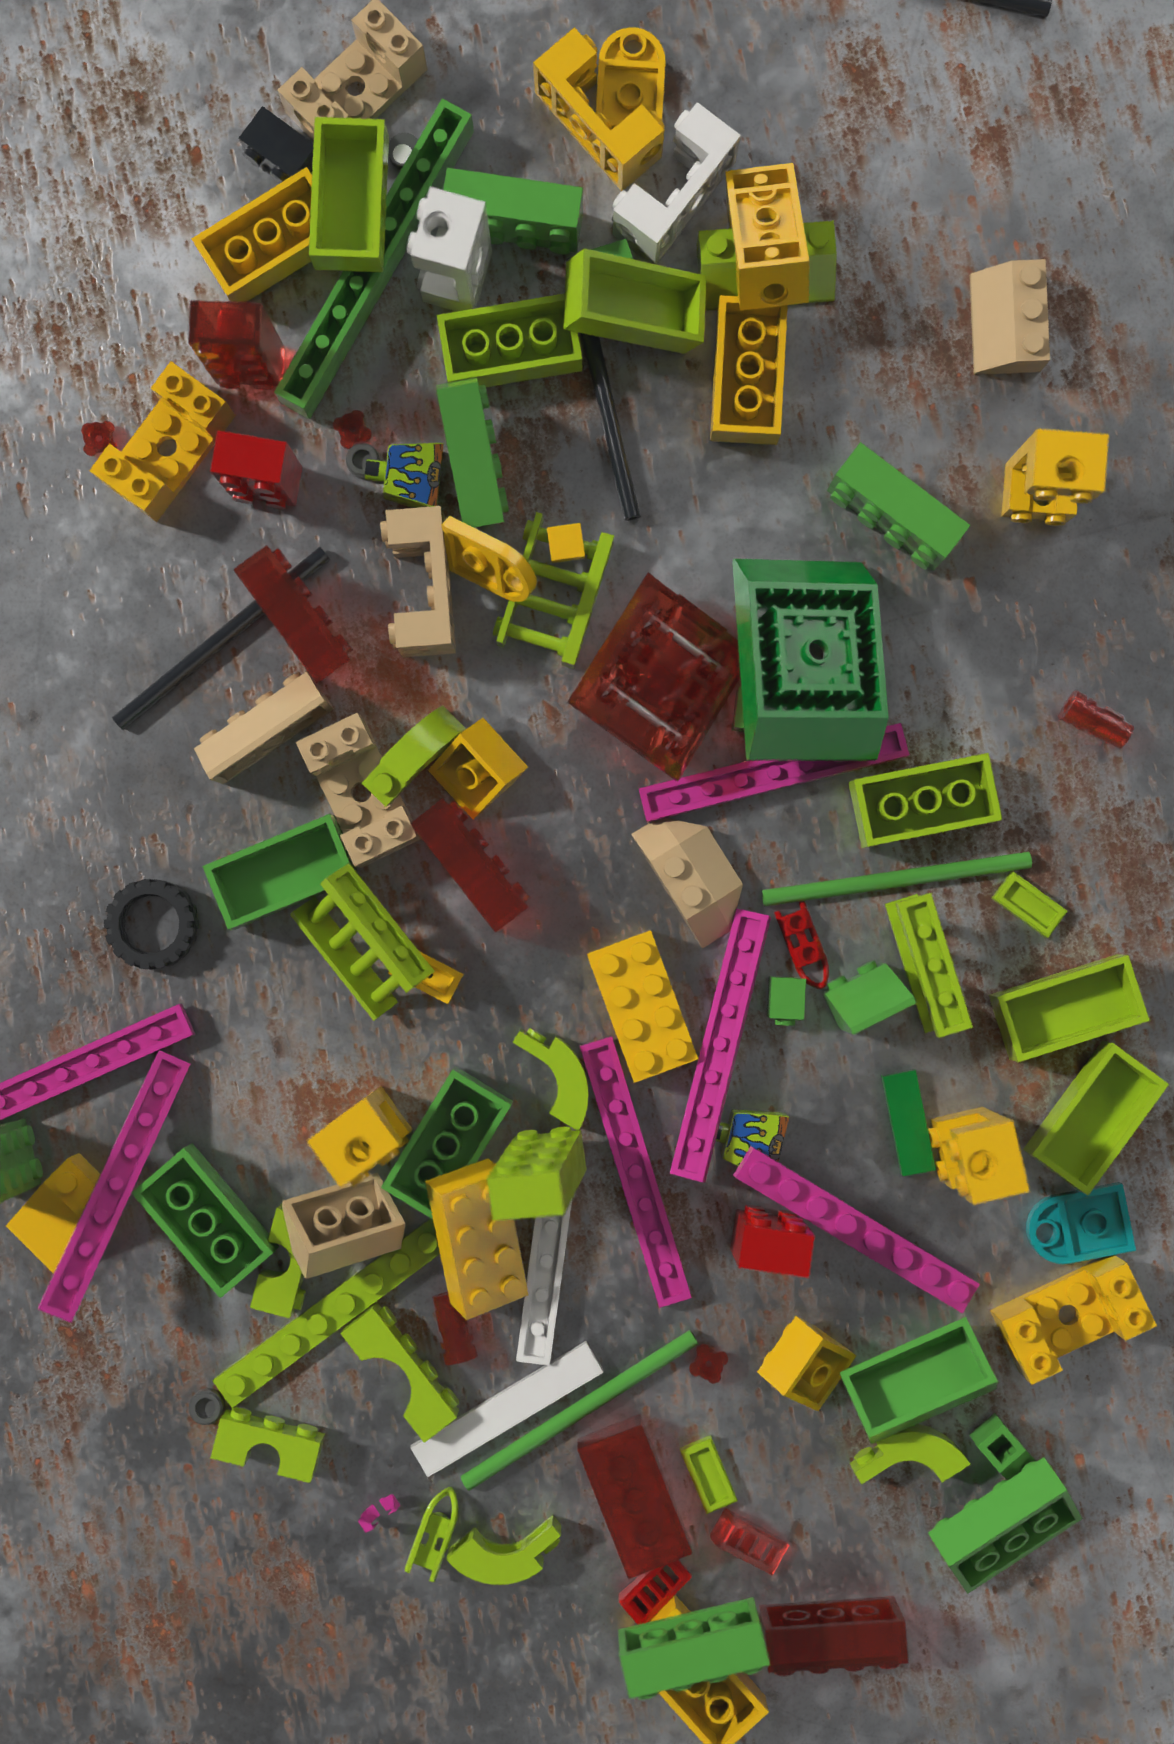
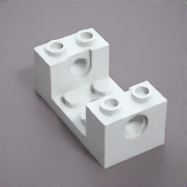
M698 102L690 112L684 110L674 126L676 134L673 142L676 144V147L674 148L673 157L690 169L686 176L688 182L681 190L676 188L664 206L634 183L628 192L622 190L612 205L614 209L611 219L613 221L612 235L618 240L627 239L629 248L648 263L658 264L723 180L725 171H729L736 163L741 135Z
M430 187L427 199L421 198L417 211V219L420 220L417 232H411L407 246V253L411 254L413 266L421 269L418 276L417 289H420L422 300L425 303L453 311L475 309L478 305L492 256L486 204L480 200ZM438 227L436 237L430 235L431 231Z

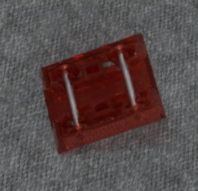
M648 572L567 703L672 779L679 781L740 679L738 639L681 594H677ZM634 631L635 635L631 638L630 635ZM702 663H705L707 665L706 667L699 669Z

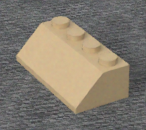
M300 672L291 675L283 682L285 687L274 694L272 691L263 694L255 701L257 706L247 713L244 710L237 712L227 720L228 726L219 732L216 729L211 730L199 739L201 744L195 747L194 750L210 780L224 785L334 709L308 672L302 675Z

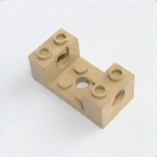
M372 0L351 20L356 40L315 79L301 67L277 90L286 114L313 142L315 117L376 119L428 70L423 45L380 0ZM353 82H360L365 85V89L360 95L353 96L347 92L348 86Z
M441 506L386 510V521H381L380 523L382 541L385 542L386 549H392L395 558L424 556L426 573H428L429 579H433V586H427L428 605L431 607V610L393 613L394 623L388 624L390 644H393L394 649H397L402 657L456 653L451 579L441 526L446 519Z
M358 712L295 742L309 772L316 776L341 827L343 834L340 837L355 867L362 868L422 839L401 794L387 807L372 793L365 802H357L354 799V787L368 777L378 766L379 760L382 758L365 719Z

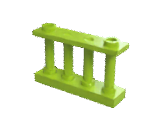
M536 512L534 521L528 520L524 529L522 539L527 540L523 557L530 564L535 575L577 587V591L582 592L579 605L572 604V606H568L532 594L522 602L509 600L504 617H497L492 635L497 637V645L502 648L505 647L507 637H511L557 651V655L562 657V666L575 669L614 544V535L601 532L599 541L592 540V542L583 540L585 555H587V559L592 560L589 573L582 572V574L571 572L532 560L537 541L549 544L547 529L542 528L544 522L543 514ZM517 605L567 619V623L572 624L569 637L562 636L561 639L512 624Z
M348 863L320 883L328 894L321 902L314 897L294 910L290 916L373 1021H375L398 1003L392 995L397 988L401 986L407 993L435 971ZM336 905L349 920L342 929L339 928L328 914ZM357 932L370 947L363 956L350 941ZM379 959L392 974L384 983L371 968Z
M926 893L920 896L915 894L885 903L886 912L909 986L917 1002L915 1005L924 1033L935 1031L936 1036L940 1038L973 1028L932 894Z

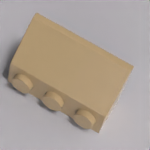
M1046 259L1011 260L971 273L970 299L974 375L1041 372L1050 361Z
M378 1172L370 1174L354 1187L349 1182L341 1188L337 1184L282 1201L292 1253L305 1279L401 1249L406 1223L389 1192L381 1188L383 1181Z

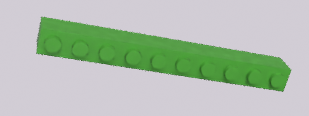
M443 98L439 102L387 193L383 272H342L274 391L282 405L309 420L312 417L405 254L411 232H417L420 220L417 219V211L421 198L427 199L430 187L442 189L445 182L446 169L454 168L473 135L472 114Z

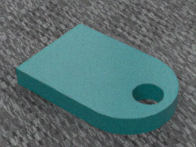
M1121 1182L1095 1186L1088 1196L1078 1190L1047 1196L1033 1206L1027 1218L1026 1234L1030 1245L1044 1259L1056 1264H1070L1136 1251L1124 1186ZM1044 1223L1051 1224L1053 1227L1052 1237L1047 1241H1039L1036 1236L1037 1228Z

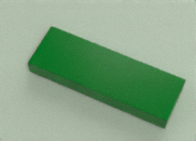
M912 1069L882 1075L881 1079L901 1176L935 1171L936 1167L916 1070Z

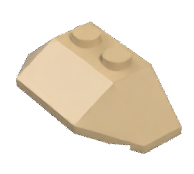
M663 818L652 821L631 834L702 949L731 931L743 883L707 826Z

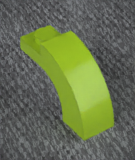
M444 706L437 708L408 731L379 760L378 766L362 784L385 807L389 806L413 779L440 756L466 728Z
M529 1028L527 1032L520 1029L512 1043L546 1063L556 1077L558 1094L549 1114L573 1129L579 1130L583 1124L588 1107L587 1076L579 1057L557 1035L551 1045L548 1046L544 1043L547 1038L532 1028Z
M916 1424L876 1442L877 1446L874 1448L866 1447L860 1450L854 1456L855 1460L850 1462L861 1484L890 1466L902 1461H916L928 1466L936 1473L942 1483L971 1465L960 1448L950 1438L940 1431L922 1424Z
M552 1515L527 1537L512 1544L492 1542L474 1527L448 1549L446 1560L461 1574L481 1583L506 1585L521 1582L543 1570L544 1557L541 1552L548 1554L559 1544L561 1524Z

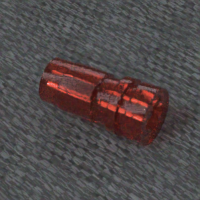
M1078 690L1071 693L1059 713L1061 721L1069 725L1073 723L1074 728L1078 730L1083 728L1089 734L1119 749L1128 742L1134 730V725L1125 721L1124 715L1108 706H1105V708L1098 706L1096 700L1093 698L1087 700V695Z
M448 1291L432 1296L435 1307L434 1313L443 1340L440 1342L441 1349H445V1352L442 1353L445 1365H455L478 1357L476 1345L471 1343L474 1337L473 1333L468 1331V1321L451 1305Z

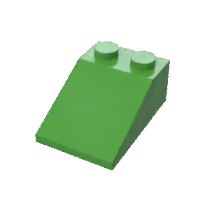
M875 960L858 967L857 971L859 974L849 979L842 975L828 982V989L821 992L839 1029L853 1035L917 1003L914 996L887 963L876 964Z

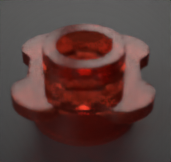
M353 410L342 417H337L333 422V428L341 436L340 443L346 449H350L357 442H367L371 439L372 432L363 421L365 416L362 411ZM350 427H355V431L350 432Z
M110 421L84 424L81 429L85 442L84 452L88 456H95L97 453L103 452L109 443L117 448V444L113 440L115 426ZM102 436L101 441H97L96 438Z
M700 1344L696 1349L697 1356L695 1361L689 1365L690 1373L693 1376H700L712 1384L718 1383L721 1380L723 1365L728 1363V1356L724 1351L717 1352L710 1349L707 1344ZM707 1361L712 1362L710 1367L705 1365Z

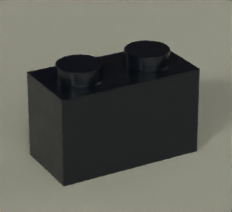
M262 106L238 138L244 150L243 156L254 166L259 167L262 164L270 170V176L279 184L306 167L311 173L313 169L314 143Z

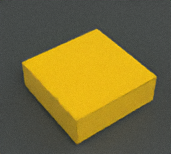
M580 523L547 527L552 563L585 558Z

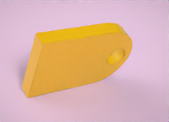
M623 28L611 34L601 47L598 62L596 114L601 112L607 118L611 125V130L641 104L649 112H656L662 119L665 53L660 41L653 34L641 28ZM630 40H635L642 45V49L638 53L631 54L624 49V44Z
M451 516L441 524L449 571L513 602L526 600L535 590L537 585L535 573L527 560L517 550Z

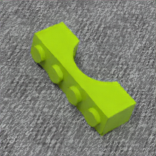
M375 1302L348 1323L340 1334L361 1361L371 1358H383L394 1362L405 1372L411 1386V1399L403 1416L425 1443L457 1418L459 1412L457 1405L459 1401L449 1387L444 1389L436 1378L439 1376L434 1366L428 1360L423 1362L415 1352L418 1350V1347L410 1335L407 1333L402 1335L395 1326L397 1320L387 1306L381 1307L378 1302Z

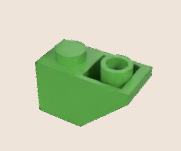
M996 1413L969 1434L979 1450L1006 1480L1020 1473L1026 1464L1036 1461Z

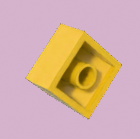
M481 718L461 732L428 771L474 820L526 771L528 766L484 718Z
M795 1316L792 1322L784 1328L777 1344L765 1356L763 1364L757 1373L783 1396L819 1411L840 1381V1372L848 1369L857 1355L815 1325Z

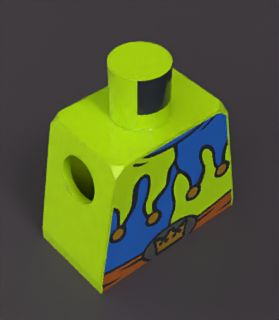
M444 443L388 445L387 461L366 460L365 480L384 482L383 498L412 508L437 506Z
M732 1109L728 1123L720 1122L715 1141L723 1143L721 1157L739 1166L750 1146H753L779 1162L789 1116L782 1112Z

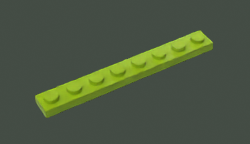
M429 1218L406 1235L402 1240L401 1249L375 1258L217 1375L212 1381L232 1408L440 1255L433 1219Z

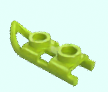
M453 1487L443 1489L427 1506L404 1568L405 1572L410 1573L414 1563L432 1570L429 1581H436L458 1518V1500ZM445 1496L451 1498V1518H448L442 1512H432L436 1504ZM424 1532L429 1533L426 1544L421 1543ZM438 1538L444 1539L440 1550L435 1547Z

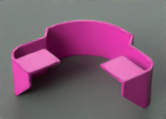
M394 1494L379 1500L386 1511L391 1509L388 1515L397 1511L401 1506ZM373 1504L360 1515L361 1517L358 1520L365 1533L374 1529L378 1524H371L380 1516Z

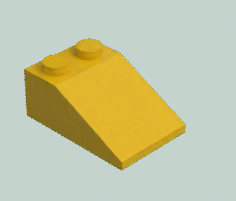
M80 1153L68 1157L43 1182L6 1225L53 1274L100 1176V1173Z

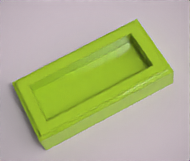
M1014 871L1008 874L991 898L1044 938L1050 937L1068 912Z
M711 1435L680 1447L681 1455L706 1514L738 1501Z

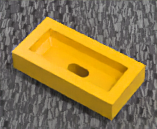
M419 951L435 972L432 973V978L427 977L415 988L449 1004L464 973Z

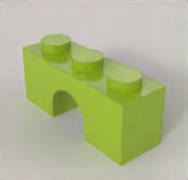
M281 1203L276 1208L268 1242L279 1244L288 1251L290 1265L284 1271H273L265 1268L258 1275L250 1308L290 1319L295 1309L301 1310L306 1290L301 1289L304 1275L292 1253Z
M234 1407L232 1410L227 1409L220 1418L210 1458L244 1467L250 1457L252 1447L265 1443L273 1446L279 1453L280 1465L277 1475L311 1483L316 1473L325 1433L318 1432V1428L313 1425L298 1424L297 1427L285 1424V1420L277 1416L269 1415L261 1418L253 1416L252 1412L248 1409Z

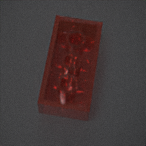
M190 300L188 343L216 384L226 389H238L240 385H253V388L258 390H272L273 386H278L284 374L285 346L262 303Z
M266 545L233 570L314 681L319 684L352 661L349 653L353 649L341 633L335 636L328 626L333 621L322 606L319 605L314 608L308 598L313 594L300 577L292 578L287 570L293 566L279 548L273 551Z
M442 798L410 824L494 932L499 933L530 909L526 902L531 897L518 881L512 885L505 875L510 870L499 856L490 857L485 850L489 843L478 829L473 828L470 831L464 822L468 819V816L454 800L448 803Z
M641 1414L578 1438L577 1451L628 1580L693 1554L689 1535Z
M894 1596L759 1605L760 1625L770 1663L767 1666L768 1673H774L778 1676H790L795 1671L809 1670V1672L814 1674L827 1673L830 1669L837 1668L856 1672L863 1670L867 1666L894 1669L899 1667V1664H909L906 1621Z

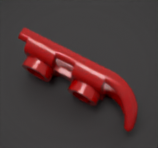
M805 901L799 902L801 910L782 916L780 910L774 912L799 976L806 979V984L813 988H825L829 979L828 960ZM806 929H809L812 942H808L805 934ZM796 934L800 944L799 947L794 948L790 935ZM820 960L823 977L821 982L816 983L805 974L802 967Z

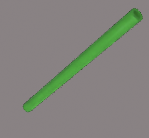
M1022 852L762 890V900L764 907L1029 869L1032 868V858L1030 852Z
M688 1330L461 1475L464 1486L468 1491L472 1490L699 1345L696 1337L691 1330Z

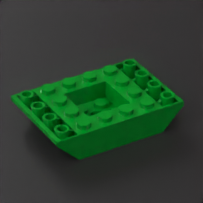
M768 559L732 560L746 761L877 760L889 716L878 584L863 563ZM810 644H817L822 648V660H817L811 656L809 652Z

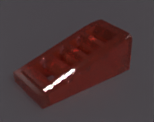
M728 1508L724 1509L710 1534V1538L716 1547L771 1575L775 1572L789 1546L784 1540ZM744 1531H747V1534L743 1539L741 1545L738 1546L737 1544L741 1536L743 1535ZM757 1537H759V1542L757 1543L753 1552L750 1553L749 1551L752 1548L755 1540L757 1539ZM768 1544H772L773 1546L765 1560L760 1559Z

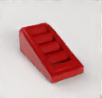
M669 1549L618 1594L619 1603L637 1625L647 1623L692 1578V1574ZM666 1565L678 1576L674 1581L663 1570ZM656 1575L667 1586L664 1590L653 1579ZM646 1585L656 1595L653 1600L643 1590ZM637 1596L645 1607L641 1609L633 1598Z

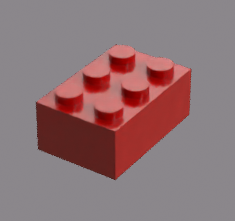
M217 430L210 472L226 492L233 496L232 500L245 504H252L253 500L265 501L266 506L281 510L286 509V505L296 507L303 467L287 442Z
M745 1205V1210L736 1209L730 1250L738 1268L809 1278L815 1235L805 1221L792 1211L779 1210L778 1215L765 1213V1208Z

